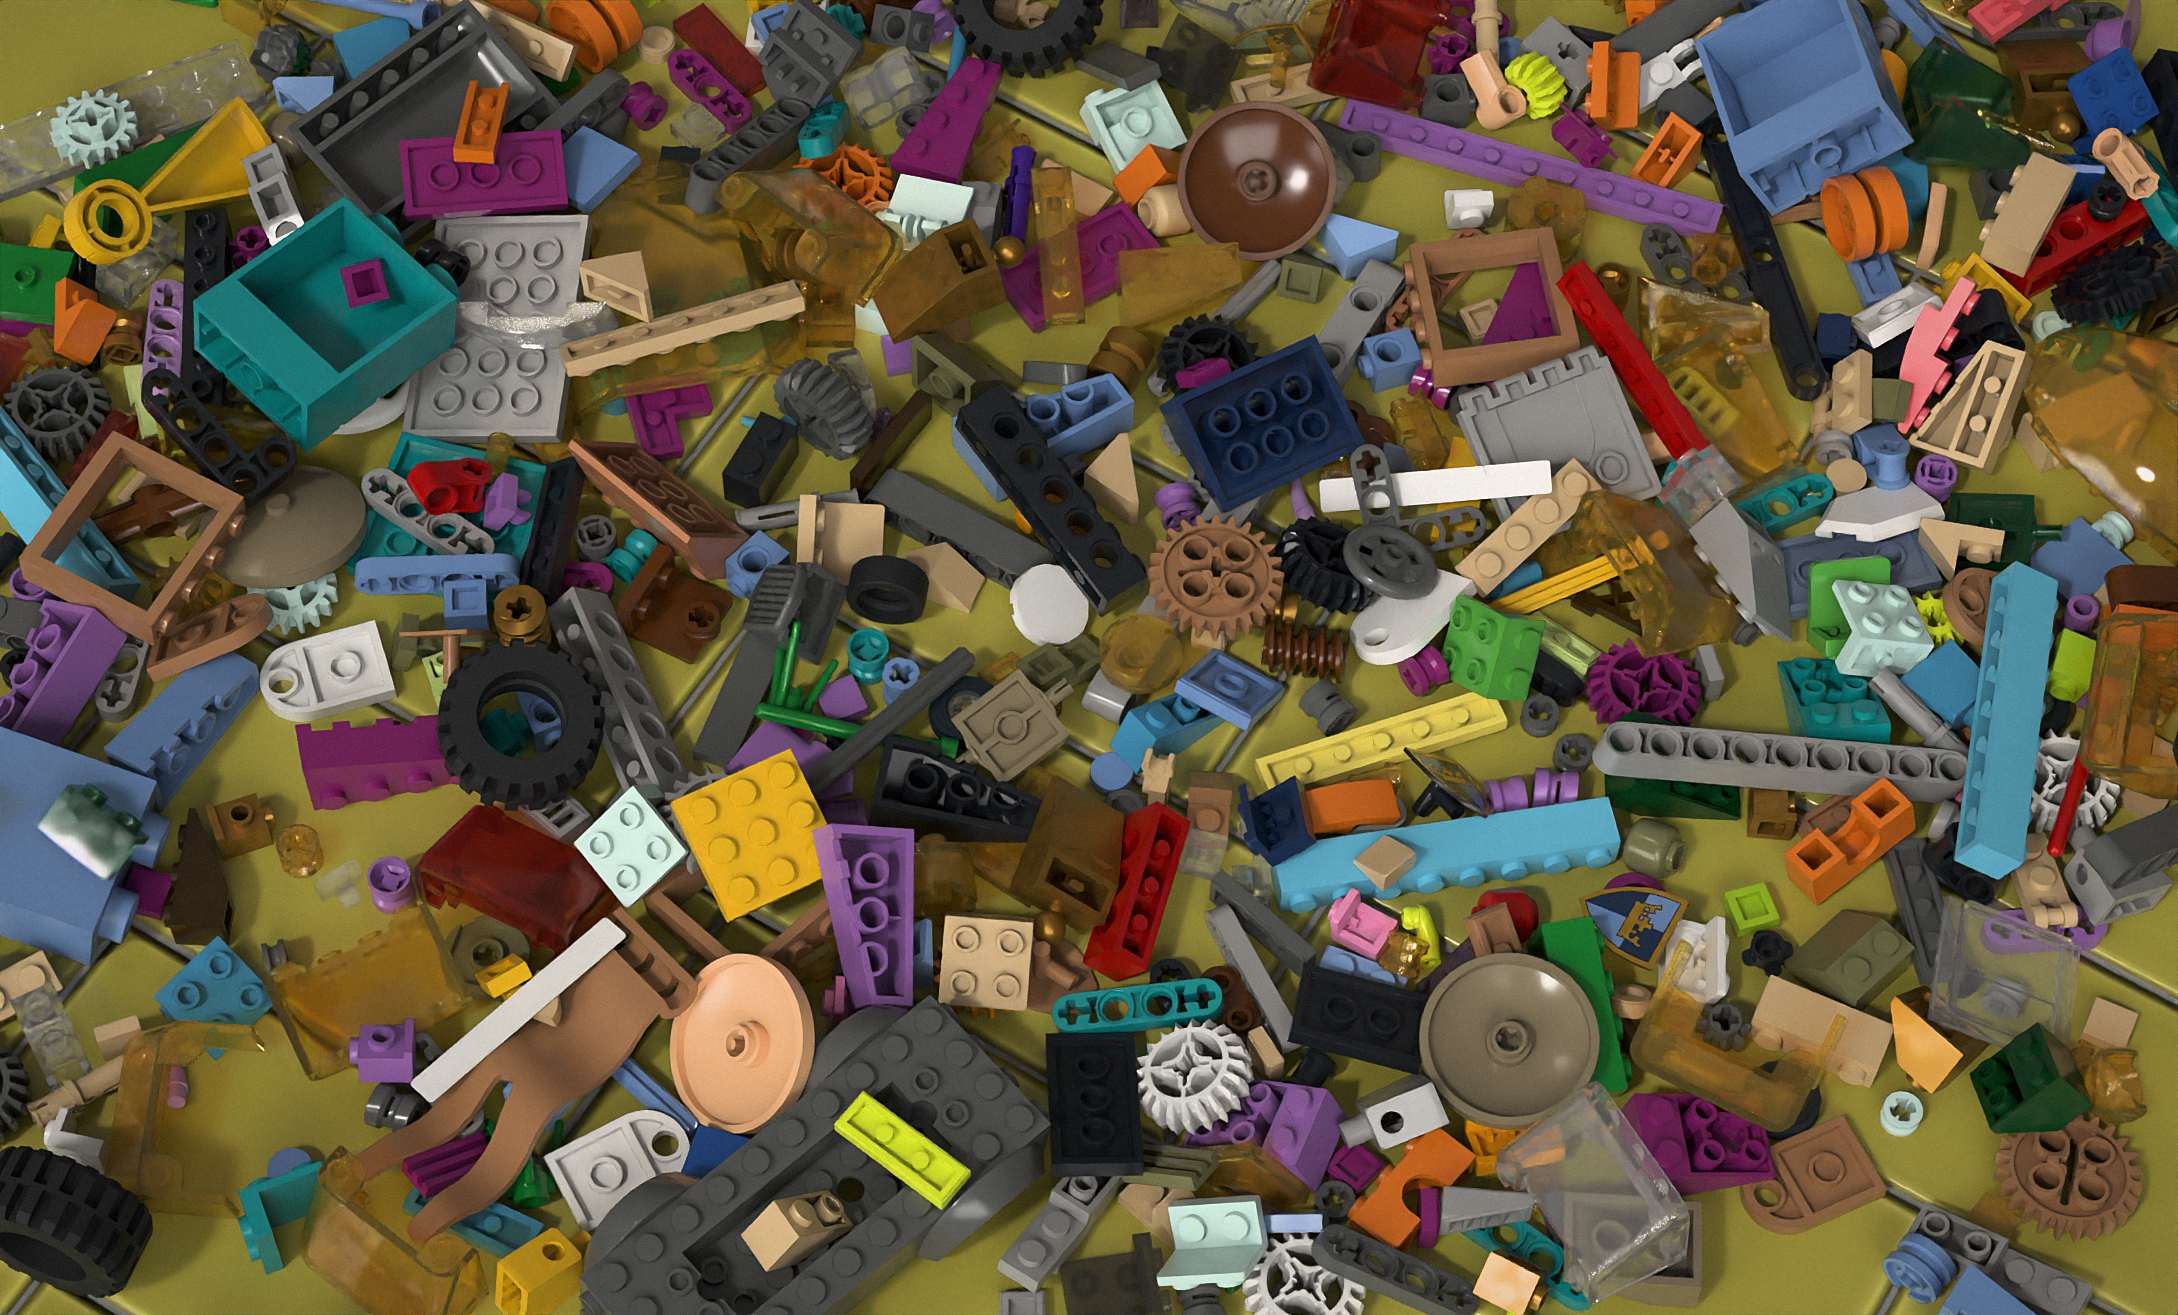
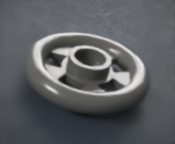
M1371 524L1353 530L1345 539L1343 556L1346 565L1354 577L1370 590L1393 599L1412 600L1425 596L1435 586L1438 576L1435 560L1429 550L1410 534L1391 526ZM1380 541L1387 542L1390 544H1381ZM1361 545L1373 550L1370 556L1360 552ZM1408 556H1412L1418 565H1412ZM1408 574L1415 582L1406 583L1402 577Z

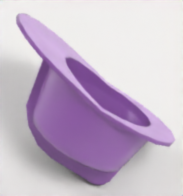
M2131 0L2124 16L2101 20L2088 33L2085 40L2084 54L2092 63L2116 48L2126 47L2130 53L2132 52L2140 26L2141 1Z

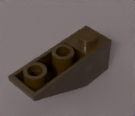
M189 808L187 823L181 824L178 831V848L182 852L180 863L174 862L172 866L171 886L175 889L173 901H167L165 905L164 924L166 928L171 929L176 944L207 946L219 936L229 946L235 907L196 808Z

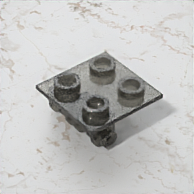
M1178 13L1154 62H1157L1162 75L1160 78L1186 93L1184 97L1185 109L1192 114H1197L1206 107L1214 112L1217 110L1243 53Z

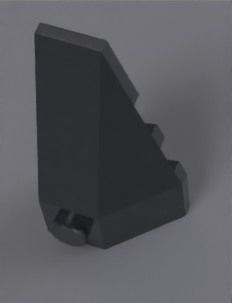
M886 736L871 802L868 826L914 829V842L1027 843L1043 800L1005 781L996 783L976 773L977 767L967 762L960 765L942 756V750L931 744Z

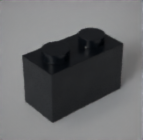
M762 411L760 412L722 472L725 500L745 509L768 505L799 455L797 426Z

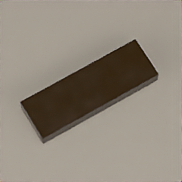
M922 389L917 390L849 472L850 490L853 488L857 489L859 501L862 503L885 470L893 467L932 419L931 394Z

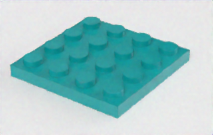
M402 432L387 469L406 481L409 472L421 462L460 460L466 457L481 459L487 462L493 469L491 480L485 484L484 496L485 491L503 472L518 476V489L525 490L531 494V499L525 506L517 505L519 509L530 512V518L523 525H515L507 521L499 531L483 527L484 509L475 513L459 512L457 514L486 532L494 541L496 553L509 554L516 557L520 562L521 578L547 466ZM388 485L382 489L378 488V491L382 490L389 494ZM411 503L406 505L401 513L407 517H416L423 512L424 508L418 503ZM370 508L366 536L358 550L348 560L346 569L348 575L355 577L356 563L364 558L441 554ZM450 524L439 525L433 534L438 538H448L455 533L456 528ZM468 547L469 554H485L484 548L474 551ZM488 591V609L495 610L493 601L501 591ZM426 593L444 598V593Z

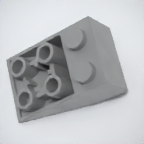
M1725 498L1688 530L1698 543L1693 549L1708 566L1713 564L1717 569L1718 573L1714 578L1721 588L1729 595L1735 594L1740 601L1735 607L1741 616L1751 625L1756 623L1769 638L1775 634L1788 644L1793 639L1783 552L1761 523Z

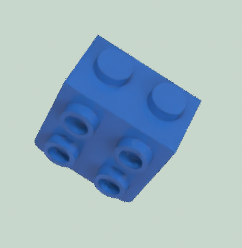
M2126 47L2116 48L2067 80V87L2089 129L2070 142L2076 155L2092 152L2095 139L2105 129L2116 128L2127 137H2130L2144 129L2143 123L2160 113L2130 51Z

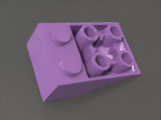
M1254 1079L1248 1083L1250 1096L1238 1098L1241 1102V1110L1230 1109L1227 1112L1228 1123L1219 1118L1213 1122L1212 1131L1202 1125L1198 1128L1195 1136L1187 1132L1181 1148L1215 1151L1219 1166L1273 1187L1316 1194L1341 1135L1338 1124L1346 1121L1347 1116L1328 1089Z

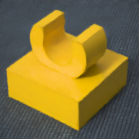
M47 213L34 230L28 246L56 250L55 246L68 251L71 247V242L68 241L65 234H57L62 221Z
M514 953L475 974L483 991L493 998L501 995L504 1002L522 987L521 983L533 977L526 962Z

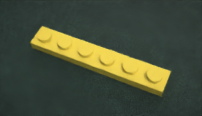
M1470 692L1256 759L1255 770L1265 792L1294 775L1304 785L1305 791L1409 760L1411 758L1403 751L1405 747L1431 753L1504 730L1507 727L1508 720L1498 700L1486 699L1475 692Z

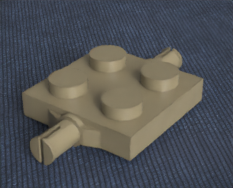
M1020 669L1016 670L951 719L954 726L964 737L968 749L954 762L960 765L964 762L973 766L979 764L988 770L997 782L1005 781L1011 784L1071 739V735L1059 721L1054 706L1071 693H1074L1073 688L1063 677L1061 681L1043 693L1042 690L1029 682Z

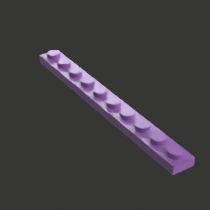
M1352 98L1348 99L1338 127L1352 133L1357 131L1374 133L1380 139L1382 150L1643 225L1666 224L1678 235L1710 244L1713 242L1724 207L1720 203L1597 168H1585L1576 162Z

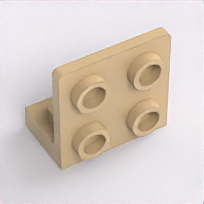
M800 494L796 565L798 562H812L836 576L837 582L848 587L852 567L862 558L883 555L885 507L878 504L818 502L817 495Z
M947 911L944 922L939 1003L1025 1010L1028 999L1034 918Z

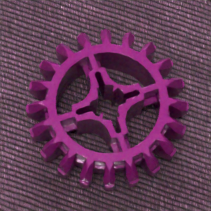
M1646 636L1641 640L1640 645H1635L1630 638L1624 642L1623 648L1613 643L1608 650V654L1601 653L1597 658L1596 665H1593V668L1590 669L1589 682L1586 687V694L1589 697V711L1597 712L1595 718L1597 725L1608 723L1611 725L1634 709L1689 727L1692 718L1697 715L1698 701L1701 697V687L1697 686L1699 680L1698 672L1690 671V659L1678 660L1680 654L1678 647L1670 652L1664 650L1663 640L1656 647L1649 645ZM1645 684H1648L1647 692H1644L1642 699L1639 700L1640 692L1643 691Z

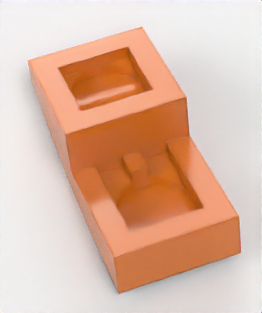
M1390 779L1346 782L1305 791L1314 833L1349 834L1356 825H1394L1401 817Z

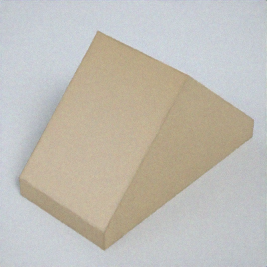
M641 250L584 260L579 265L584 296L647 323L654 319Z
M1120 433L1085 470L1084 489L1091 494L1096 503L1128 524H1138L1139 499L1128 433Z
M947 542L907 551L904 559L919 566L928 577L929 586L926 600L970 614L985 582V577Z

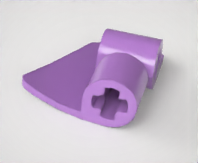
M765 721L740 748L727 765L730 775L741 769L743 770L791 748L803 775H805L833 751L817 740L811 743L787 725ZM854 768L816 798V802L819 803L853 795Z

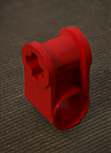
M469 457L460 460L425 461L416 465L409 472L407 484L422 507L430 515L438 516L459 512L475 513L484 509L485 496L483 493L485 484L491 480L493 469L487 462Z

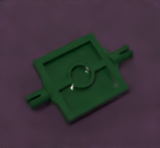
M1951 493L1949 511L1944 520L2005 531L2000 562L1991 561L1981 564L1972 562L1964 556H1958L1955 570L1981 568L1990 571H2003L2015 561L2030 567L2031 552L2036 545V541L2062 542V524H2037V519L2034 515L2035 497L2034 495Z

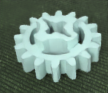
M99 89L95 97H90L87 91H82V99L78 101L71 96L68 97L69 107L58 106L56 108L58 118L50 120L53 130L50 134L54 147L58 149L59 156L61 158L69 156L70 163L73 166L83 160L86 169H91L94 162L99 161L102 165L107 163L109 158L116 159L120 157L122 150L132 152L133 145L131 140L139 139L137 130L139 124L135 111L131 109L130 102L128 100L120 102L118 93H113L109 98H105L103 89Z
M332 572L311 582L287 588L257 589L246 587L247 594L259 593L264 595L274 612L273 619L266 629L270 631L278 624L281 626L282 634L284 635L288 634L291 626H297L300 634L305 633V624L311 622L316 627L320 626L319 615L331 616L333 612L330 603L338 602L339 599L336 590L338 587L336 575Z

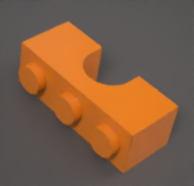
M1884 776L1851 801L1852 811L1850 817L1837 832L1827 837L1816 828L1784 853L1788 878L1816 906L1916 830L1913 804Z
M1440 1127L1410 1139L1403 1150V1154L1406 1156L1397 1166L1390 1163L1375 1182L1377 1189L1370 1197L1367 1198L1362 1195L1350 1208L1347 1217L1350 1218L1349 1229L1403 1253L1418 1236L1421 1219L1405 1206L1403 1199L1409 1194L1420 1192L1421 1188L1437 1189L1440 1201L1443 1187H1461L1473 1173L1477 1156Z

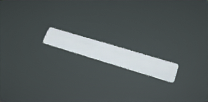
M1548 460L1486 465L1484 468L1483 466L1390 474L1397 506L1548 494L1552 491L1551 468ZM1376 475L1367 476L1369 483L1361 482L1360 487L1361 490H1364L1372 485H1386L1387 483L1385 477L1377 481ZM1353 477L1320 481L1322 512L1360 510ZM1381 492L1370 494L1366 500L1367 509L1390 506L1389 498Z
M608 918L601 919L411 1081V1086L428 1102H434L625 939L626 934Z

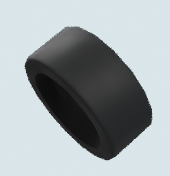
M873 555L862 558L853 565L846 600L849 607L861 617L882 624L902 625L914 622L923 615L929 580L926 573L919 566L908 560L889 555ZM878 588L894 590L896 592L885 591Z

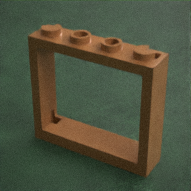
M1552 226L1409 245L1410 261L1403 262L1405 285H1413V290H1409L1411 314H1419V319H1415L1416 339L1418 344L1425 343L1426 348L1421 349L1422 368L1424 370L1430 369L1434 388L1496 381L1521 371L1526 376H1529V368L1558 357L1562 359L1566 370H1569L1565 362V355L1579 350L1580 341L1572 307L1556 285L1564 274ZM1532 262L1538 263L1555 336L1450 350L1443 349L1428 276Z
M113 430L18 558L23 579L72 604L95 608L116 627L156 646L169 628L174 630L179 619V612L186 602L191 603L196 599L202 587V580L210 569L215 570L220 565L225 555V547L232 537L238 538L242 534L241 526L248 518L244 497ZM126 465L218 511L148 611L55 564Z
M686 863L678 867L676 865L642 899L647 915L707 966L711 962L732 953L679 908L708 883L701 868L691 875L687 871ZM825 896L756 955L774 959L788 970L802 965L809 958L811 952L826 939L835 937L827 897Z

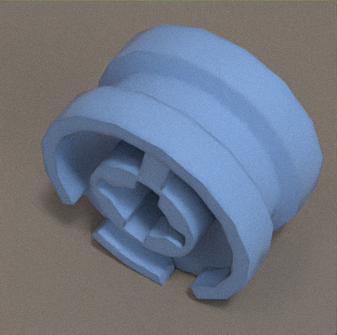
M1916 1233L1905 1234L1898 1243L1897 1250L1891 1251L1882 1264L1885 1274L1897 1289L1902 1285L1911 1291L1908 1294L1909 1298L1924 1304H1928L1930 1301L1934 1303L1940 1296L1942 1287L1949 1285L1957 1273L1954 1262L1939 1245L1931 1239Z

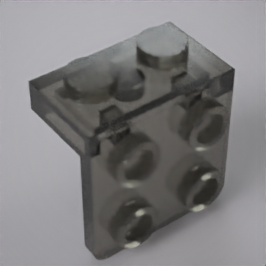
M1150 1232L1132 1234L1131 1252L1064 1262L1060 1267V1278L1066 1314L1172 1315L1169 1290H1161L1156 1277L1164 1266L1161 1247L1153 1248Z

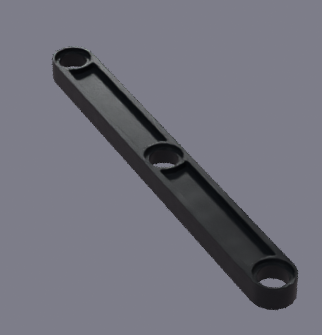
M1710 119L1704 123L1702 128L1704 137L1701 149L1719 200L1724 205V214L1789 393L1798 400H1815L1823 392L1826 372L1770 218L1763 203L1739 175L1728 140L1725 142H1715L1709 138L1708 135L1714 132L1726 135L1721 119ZM1763 251L1768 253L1772 259L1767 262H1760L1755 260L1751 254ZM1801 375H1809L1817 381V384L1806 387L1799 384L1796 378Z

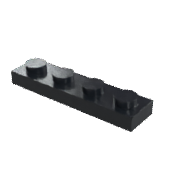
M574 456L547 464L519 585H528L538 590L544 597L546 605L558 601L586 478L585 473Z

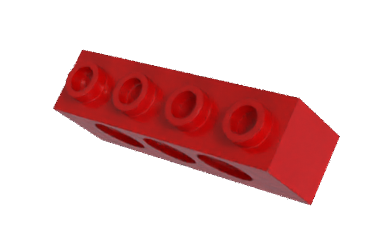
M2128 195L2120 216L2113 220H2101L2094 217L2088 210V199L2078 205L2070 204L2057 215L2023 278L1993 264L1992 268L2028 300L2054 286L2056 281L2065 279V272L2076 271V264L2090 262V256L2100 257L2105 249L2115 251L2121 244L2124 243L2126 246L2142 237L2150 216L2138 199L2135 201ZM2107 198V199L2104 200L2103 202L2107 203L2109 200H2112V199Z
M1158 801L1127 815L1123 828L1119 887L1105 924L1093 927L1082 963L1116 983L1147 970L1191 821Z

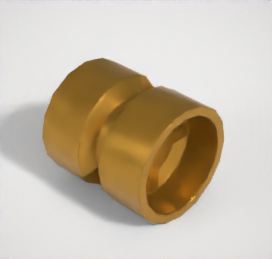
M1125 326L1112 327L1100 344L1099 352L1093 356L1088 364V379L1112 373L1131 396L1139 383V374L1145 373L1154 357L1155 350L1152 343L1144 335L1132 328Z

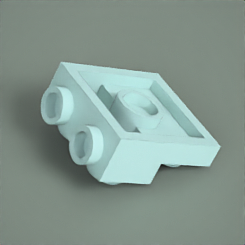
M1157 80L1131 92L1122 88H1117L1110 92H1106L1105 88L1099 89L1084 98L1085 103L1079 111L1095 145L1101 144L1116 175L1149 143L1175 151L1184 147L1188 142Z

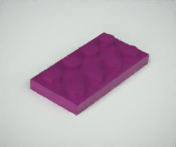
M561 129L502 133L494 164L454 161L453 146L456 137L399 141L406 222L568 210Z
M1123 200L1026 250L1025 257L1018 266L1014 268L997 266L1008 302L1034 334L1167 264V253Z

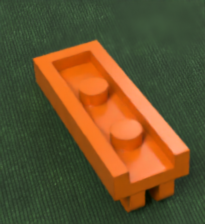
M470 80L453 146L454 161L495 163L511 96L510 83L502 82L501 88L478 87V81Z

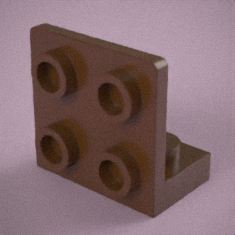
M658 543L617 603L616 610L618 621L626 635L691 665L695 663L707 643L693 642L685 635L682 621L683 611L692 602L708 601L718 608L720 621L722 622L732 607L733 600L731 596L679 573L675 567L674 550ZM705 617L696 618L698 627L707 626Z

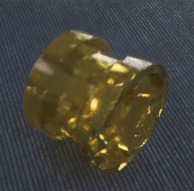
M294 824L286 827L279 834L276 840V850L280 857L282 868L288 875L295 878H307L321 869L324 862V853L320 846L317 832L313 828L304 824ZM298 845L305 846V849H300Z
M1390 930L1386 938L1389 944L1387 951L1380 955L1377 964L1394 974L1418 979L1422 970L1419 962L1421 957L1428 953L1430 944L1411 934Z

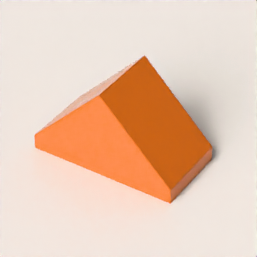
M1671 112L1628 177L1667 189H1673L1696 169L1704 134L1675 112Z
M1149 143L1113 179V187L1132 212L1138 211L1139 201L1149 188L1177 183L1178 168L1182 154Z

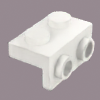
M1715 916L1706 925L1683 919L1679 920L1658 957V1001L1702 1011L1706 1003L1713 1006L1726 995L1730 978L1726 972V953L1729 948V936L1725 933V917Z

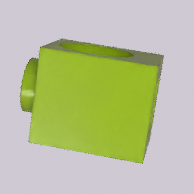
M2064 628L2054 639L2049 651L2048 667L2050 675L2045 684V691L2049 692L2056 699L2076 703L2093 684L2103 644Z

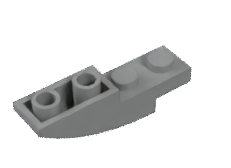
M275 142L241 159L251 187L247 188L271 246L312 219L307 214L283 147Z
M1121 1176L1063 1177L1051 1191L1049 1202L1000 1258L997 1270L1035 1294L1052 1273L1058 1274L1086 1238L1123 1184Z
M1927 1202L1924 1203L1907 1234H1921L1939 1245L1954 1262L1957 1271L1954 1279L1957 1281L1960 1280L1971 1263L2036 1315H2082L2093 1295L2092 1285L2009 1249L2007 1238Z

